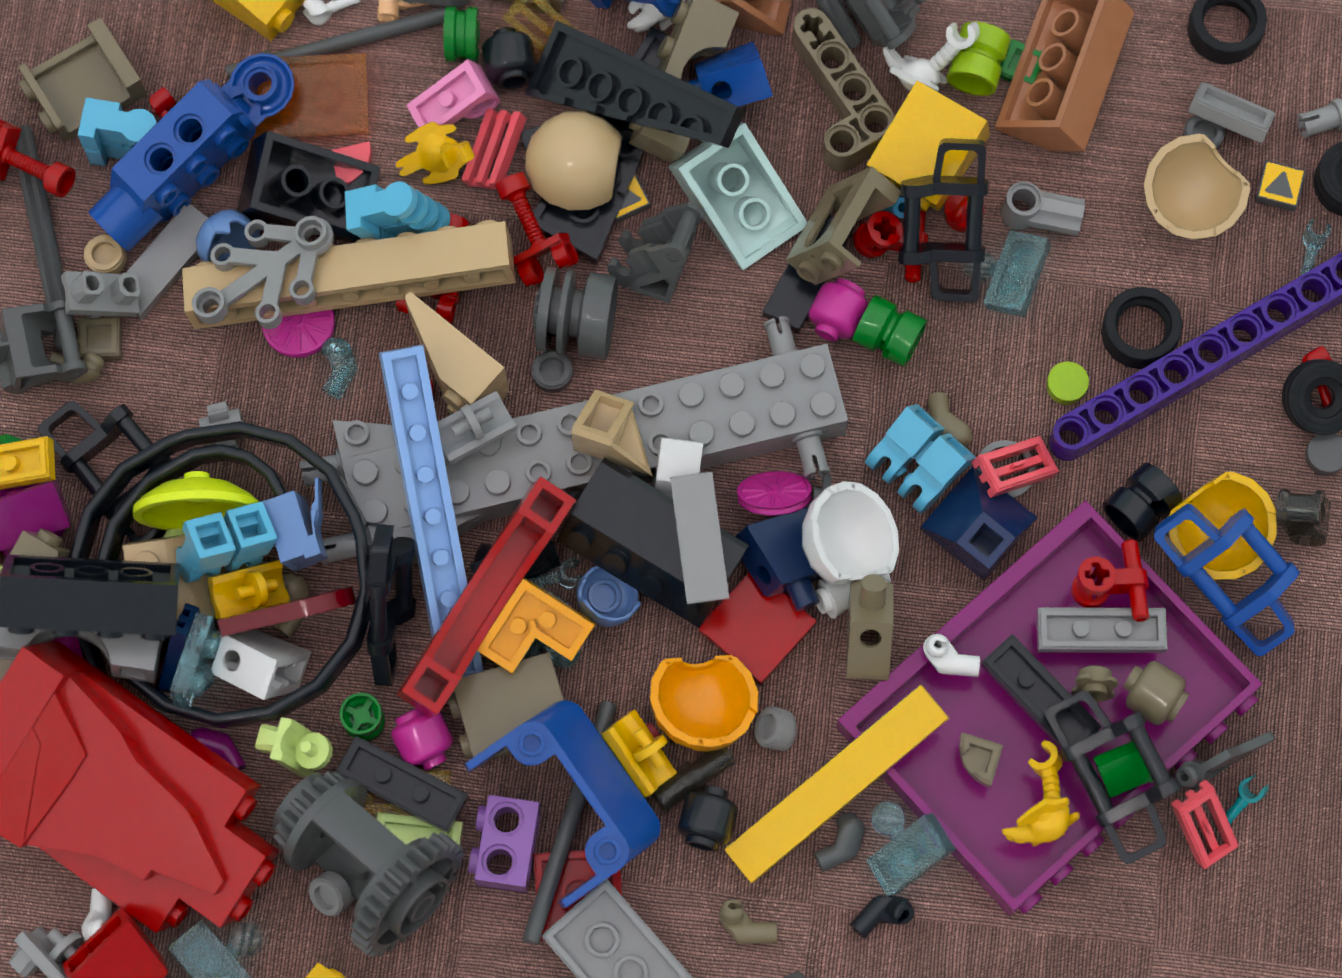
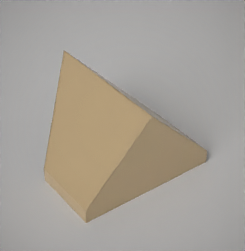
M595 389L572 427L573 450L602 460L606 458L617 465L652 476L633 412L634 402Z

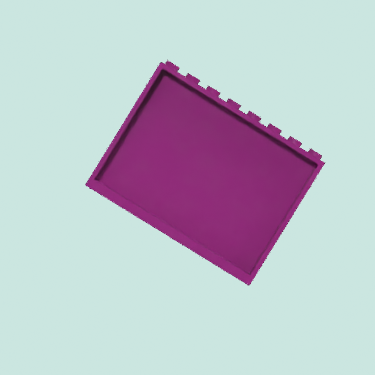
M1086 500L935 633L944 635L958 654L980 656L978 677L939 673L925 656L923 643L889 674V680L879 682L837 720L836 729L851 744L920 685L924 686L950 719L881 777L1009 917L1018 909L1025 915L1043 898L1038 891L1046 883L1051 881L1057 886L1074 870L1069 864L1070 861L1080 852L1087 858L1105 841L1100 835L1105 828H1100L1095 818L1098 813L1070 761L1066 762L1064 758L1062 767L1058 771L1060 799L1067 797L1069 799V813L1078 812L1080 818L1070 825L1064 835L1058 840L1049 843L1044 842L1037 846H1032L1031 842L1023 844L1009 841L1002 834V829L1018 827L1016 820L1031 807L1043 800L1042 779L1029 765L1028 761L1030 758L1039 763H1044L1050 758V755L1041 746L1043 741L1052 742L1059 752L1061 751L1058 745L981 666V662L1010 635L1013 634L1072 696V688L1077 686L1075 679L1080 669L1087 666L1108 668L1112 672V677L1118 680V687L1113 688L1114 698L1099 702L1098 704L1112 724L1135 713L1126 706V697L1129 691L1123 688L1124 683L1135 666L1144 669L1148 663L1158 661L1184 677L1186 680L1185 691L1190 695L1173 722L1165 720L1160 725H1154L1147 721L1143 724L1168 772L1173 767L1177 770L1185 762L1194 760L1198 755L1193 749L1204 739L1211 745L1229 728L1224 721L1232 713L1236 712L1241 717L1257 703L1259 699L1254 693L1262 685L1255 675L1142 558V568L1147 570L1149 588L1146 590L1148 608H1166L1167 651L1165 653L1037 652L1036 611L1038 608H1085L1076 603L1071 594L1072 582L1077 576L1080 564L1085 559L1094 556L1102 557L1110 561L1115 569L1125 568L1121 547L1125 540ZM1111 594L1106 602L1097 608H1131L1129 594ZM1078 701L1103 729L1104 726L1090 706L1084 701ZM962 732L1003 745L990 788L975 781L964 768L959 753V740ZM1128 732L1086 753L1102 785L1103 782L1093 757L1131 742ZM1145 783L1109 799L1113 806L1155 786V783ZM1134 812V813H1132V814H1130V815H1128V816H1126V817H1124V818H1122V819H1120V820H1118V821H1116V822H1114V823H1112V824H1113L1117 829H1119V828H1120L1123 824H1125L1136 812Z

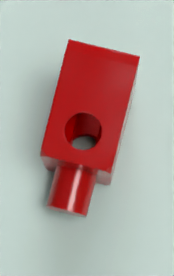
M123 906L62 964L66 978H165L168 973L162 955Z

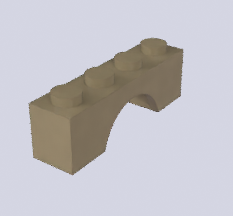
M681 0L671 17V22L675 24L671 36L667 35L659 47L657 57L661 59L658 68L681 79L687 61L695 58H711L716 56L726 48L739 12L715 0ZM633 123L629 124V128L634 130L629 144L671 164L685 154L690 138Z

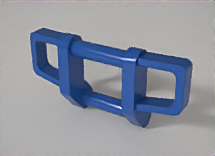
M1191 504L1184 505L1155 527V541L1174 562L1177 571L1184 578L1189 577L1222 614L1221 621L1229 630H1233L1255 655H1265L1294 634L1295 622L1278 598L1298 577L1300 571L1291 561L1286 562L1254 526V518L1246 509H1241L1218 529L1195 506ZM1184 520H1191L1210 538L1183 556L1167 537L1166 533ZM1241 536L1273 574L1266 580L1265 584L1237 604H1234L1203 566L1231 547ZM1267 606H1270L1283 624V627L1265 640H1258L1243 623Z

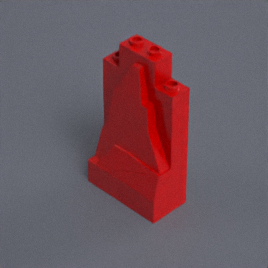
M58 640L22 646L0 682V836L19 848L29 845L37 846L119 907L123 906L130 915L155 933L169 927L176 928L187 916L190 907L219 928L234 921L239 923L244 919L254 904L250 897L256 887L264 886L275 872L276 865L272 862L280 851L241 823L249 817L256 807L258 801L254 796L261 785Z

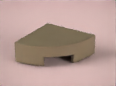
M962 732L959 740V753L962 764L975 781L990 788L1003 745Z

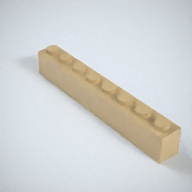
M485 220L467 227L444 226L436 231L426 233L403 232L391 238L378 240L362 238L355 243L344 245L332 244L325 253L318 255L312 281L316 289L314 301L308 305H299L294 302L289 292L290 283L297 278L299 257L287 265L279 308L283 317L402 300L405 299L404 297L409 291L416 297L513 284L516 283L512 239L505 221ZM204 261L193 267L182 268L184 312L194 329L257 321L255 309L262 301L266 281L230 305L227 315L221 322L206 324L198 319L192 308L194 295L206 287H213L221 291L254 267L236 265L232 270L224 272L218 270L213 262ZM301 287L296 294H306L309 287ZM213 305L209 307L206 313L214 312L219 306ZM267 311L262 318H272L275 311Z

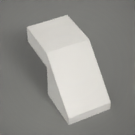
M660 437L656 475L652 476L651 486L673 499L670 477L700 473L703 443Z

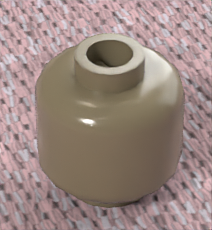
M1158 661L1148 663L1144 669L1135 666L1123 685V688L1129 691L1126 697L1128 709L1135 713L1141 710L1144 718L1154 725H1160L1165 720L1172 723L1190 695L1185 691L1186 680L1184 677Z

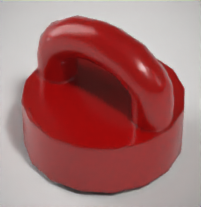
M950 195L944 206V219L953 230L966 232L967 196ZM983 205V217L985 213V205Z

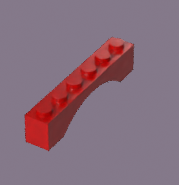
M541 476L531 484L396 693L398 697L431 718L439 714L506 603L550 541L576 499Z

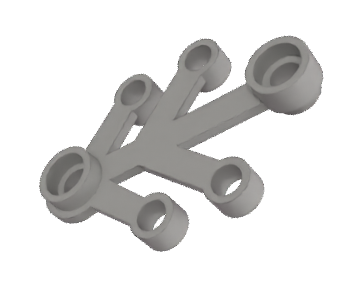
M307 216L302 218L296 226L266 224L264 221L257 219L250 221L245 226L244 235L252 247L262 248L270 241L288 243L278 251L233 248L227 243H220L214 246L210 257L218 270L230 271L236 265L254 268L221 291L213 287L199 290L192 299V308L198 319L206 324L221 322L227 315L230 305L266 281L262 301L255 309V316L263 328H276L283 319L279 308V301L287 265L299 257L297 278L290 283L289 292L294 302L299 305L312 303L316 298V289L312 281L318 255L325 253L331 247L334 240V233L330 224L322 218ZM264 230V233L260 237H252V234L255 231ZM312 235H320L317 240L307 242ZM222 254H230V257L227 260L218 261V258ZM301 287H309L306 294H296ZM213 305L219 306L214 312L206 313L209 307ZM267 311H275L272 318H262Z

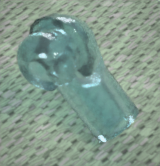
M329 338L323 343L322 354L327 356L333 372L322 390L327 395L340 400L357 371V364L352 348L346 340L342 338Z

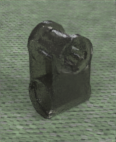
M1281 488L1278 494L1276 509L1278 525L1282 526L1289 540L1293 543L1306 546H1323L1327 542L1331 502L1327 499L1324 490H1317L1315 494L1291 493L1289 489Z

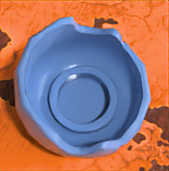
M234 209L222 210L210 216L201 225L196 236V248L199 258L202 261L212 262L210 257L211 250L220 243L230 244L233 248L256 249L248 243L244 235L245 226L251 220L243 213ZM260 230L255 231L252 237H260ZM222 254L218 258V261L227 260L230 257V254Z
M598 566L591 567L577 584L576 599L579 610L585 617L602 627L622 625L636 613L641 605L638 590Z

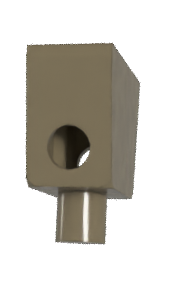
M877 574L866 575L861 581H853L850 585L847 615L846 678L889 680L894 623V586ZM876 630L874 645H867L862 642V633L864 631Z

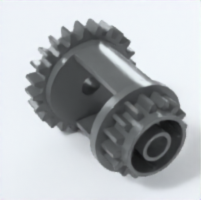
M327 771L325 775L321 772H316L300 781L279 805L272 822L273 829L277 832L273 840L283 850L284 861L294 870H305L317 864L325 872H335L347 882L352 896L358 900L353 914L354 923L351 925L353 932L350 934V937L353 939L352 943L367 956L370 955L374 958L378 954L381 957L387 949L390 952L393 951L398 941L404 943L407 936L416 932L437 910L446 893L451 889L449 883L458 877V874L455 872L463 864L460 861L464 856V853L461 852L463 848L443 832H440L439 835L433 833L429 839L425 837L419 838L406 845L364 809L367 789L357 779H344L336 771L334 773Z

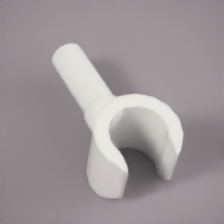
M305 0L303 3L305 8L303 14L312 24L320 26L329 20L332 13L358 4L361 1L336 0L325 4L323 0Z

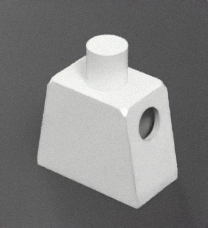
M210 629L205 635L201 646L202 652L215 657L212 666L213 675L263 700L291 693L298 689L311 655V651L255 629L221 637L220 631Z

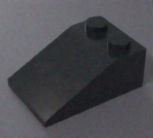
M267 130L252 142L237 210L251 221L258 219L266 224L296 226L302 218L316 216L330 224L335 240L355 243L362 238L346 230L345 191L374 184L377 185L380 166ZM334 166L362 170L363 173L354 182L347 185L344 180L336 177Z

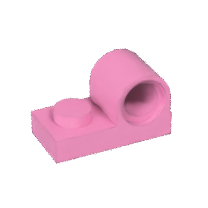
M467 59L406 106L418 127L431 121L436 122L438 125L454 124L463 117L476 119L484 116L487 108L495 109L500 103V98L487 78L482 66Z

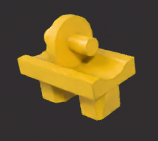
M273 560L207 577V588L216 619L290 601L283 581V566L280 560Z
M635 709L628 712L601 733L615 757L618 758L644 797L651 795L660 785L677 774L661 749L667 744L668 740L664 734L654 738Z

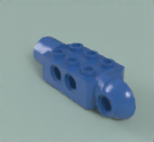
M259 53L250 55L241 61L233 71L231 79L222 87L216 82L213 83L210 79L199 81L112 167L110 189L88 211L90 216L128 252L159 222L169 221L173 216H177L184 205L187 207L191 204V198L202 187H208L215 182L220 175V169L230 159H235L246 151L249 146V140L255 135L256 127L266 117L274 116L289 103L293 94L294 79L287 63L276 55ZM266 81L272 82L271 88L266 94L257 95L260 84Z

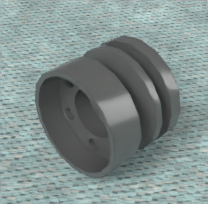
M547 266L543 282L537 290L534 306L533 328L535 331L536 351L548 352L552 335H556V354H564L570 337L577 338L579 357L607 360L616 313L618 276L590 272L584 290L577 289L575 270H567L563 287L559 286V268Z

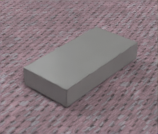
M1201 82L1188 110L1189 113L1259 143H1263L1276 114L1271 110L1205 82Z

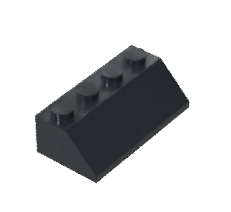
M604 458L571 510L557 541L700 628L718 601L687 605L673 499ZM720 528L727 583H729L749 545Z
M6 554L0 575V627H6L9 632L14 634H31L35 629L52 630V633L58 636H76L79 634V631L97 632L96 635L98 637L107 639L121 638L123 633L141 634L140 637L142 639L150 641L165 640L167 635L176 636L180 564Z

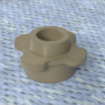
M1087 666L1079 670L1078 676L1075 679L1077 686L1072 688V694L1075 695L1080 691L1086 690L1092 694L1097 703L1114 698L1113 688L1118 687V680L1112 677V672L1108 668Z

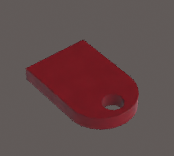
M353 586L237 614L217 620L221 637L349 606L356 603Z

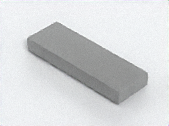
M191 204L187 207L184 205L181 208L180 213L174 216L126 272L137 274L139 279L140 295L138 303L140 313L136 317L141 321L182 275V268L189 267L198 256L196 236L201 225L208 217Z
M713 472L670 477L687 605L730 599Z
M1038 608L1036 611L1037 652L1165 653L1167 651L1166 608H1148L1150 617L1144 622H1136L1132 619L1131 608Z

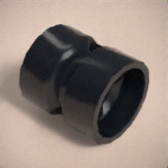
M1147 462L1143 463L1127 478V488L1123 486L1118 487L1102 505L1105 513L1115 526L1125 535L1138 542L1142 541L1158 525L1157 517H1167L1171 510L1182 501L1181 492L1173 481L1160 469Z

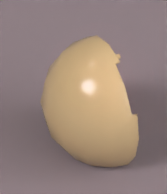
M565 111L547 119L531 136L525 153L526 175L534 191L548 203L566 210H590L609 202L613 195L622 136L604 117L588 111Z
M1193 134L1180 136L1160 148L1148 165L1144 181V193L1147 208L1157 223L1172 235L1195 240L1216 237L1236 223L1246 209L1250 193V183L1239 171H1236L1227 164L1216 150V146L1206 135Z

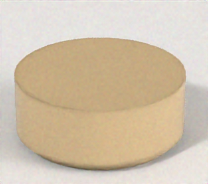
M99 235L87 243L84 250V259L90 271L118 274L125 267L127 254L125 249L110 235Z

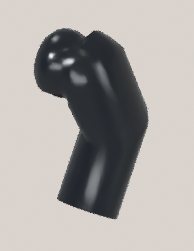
M875 896L849 925L858 935L865 939L879 923L908 924L914 918L915 911L913 905L904 897Z

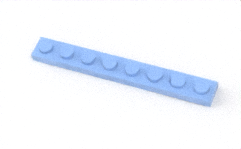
M415 345L379 352V358L413 540L415 541L430 631L433 637L467 585V579L423 345ZM477 651L462 677L483 671L480 652Z

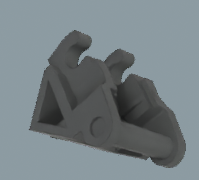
M926 0L843 1L850 10L849 16L857 20L872 45L888 47L891 50L904 43L916 30L915 17L921 10L918 5Z
M686 202L666 207L660 214L644 219L637 233L643 241L636 240L630 231L623 230L619 243L628 253L626 263L631 268L623 267L619 259L613 257L607 266L609 274L618 276V283L623 289L629 287L632 291L670 304L690 254L697 231L695 226L699 225L703 218L702 208L695 203Z
M66 299L57 300L50 304L40 303L1 309L0 382L3 390L12 394H23L26 392L25 390L34 386L48 384L53 380L68 383L88 372L86 362L81 360L72 315L65 314ZM55 322L65 362L63 365L47 360L41 340L54 333L56 330Z

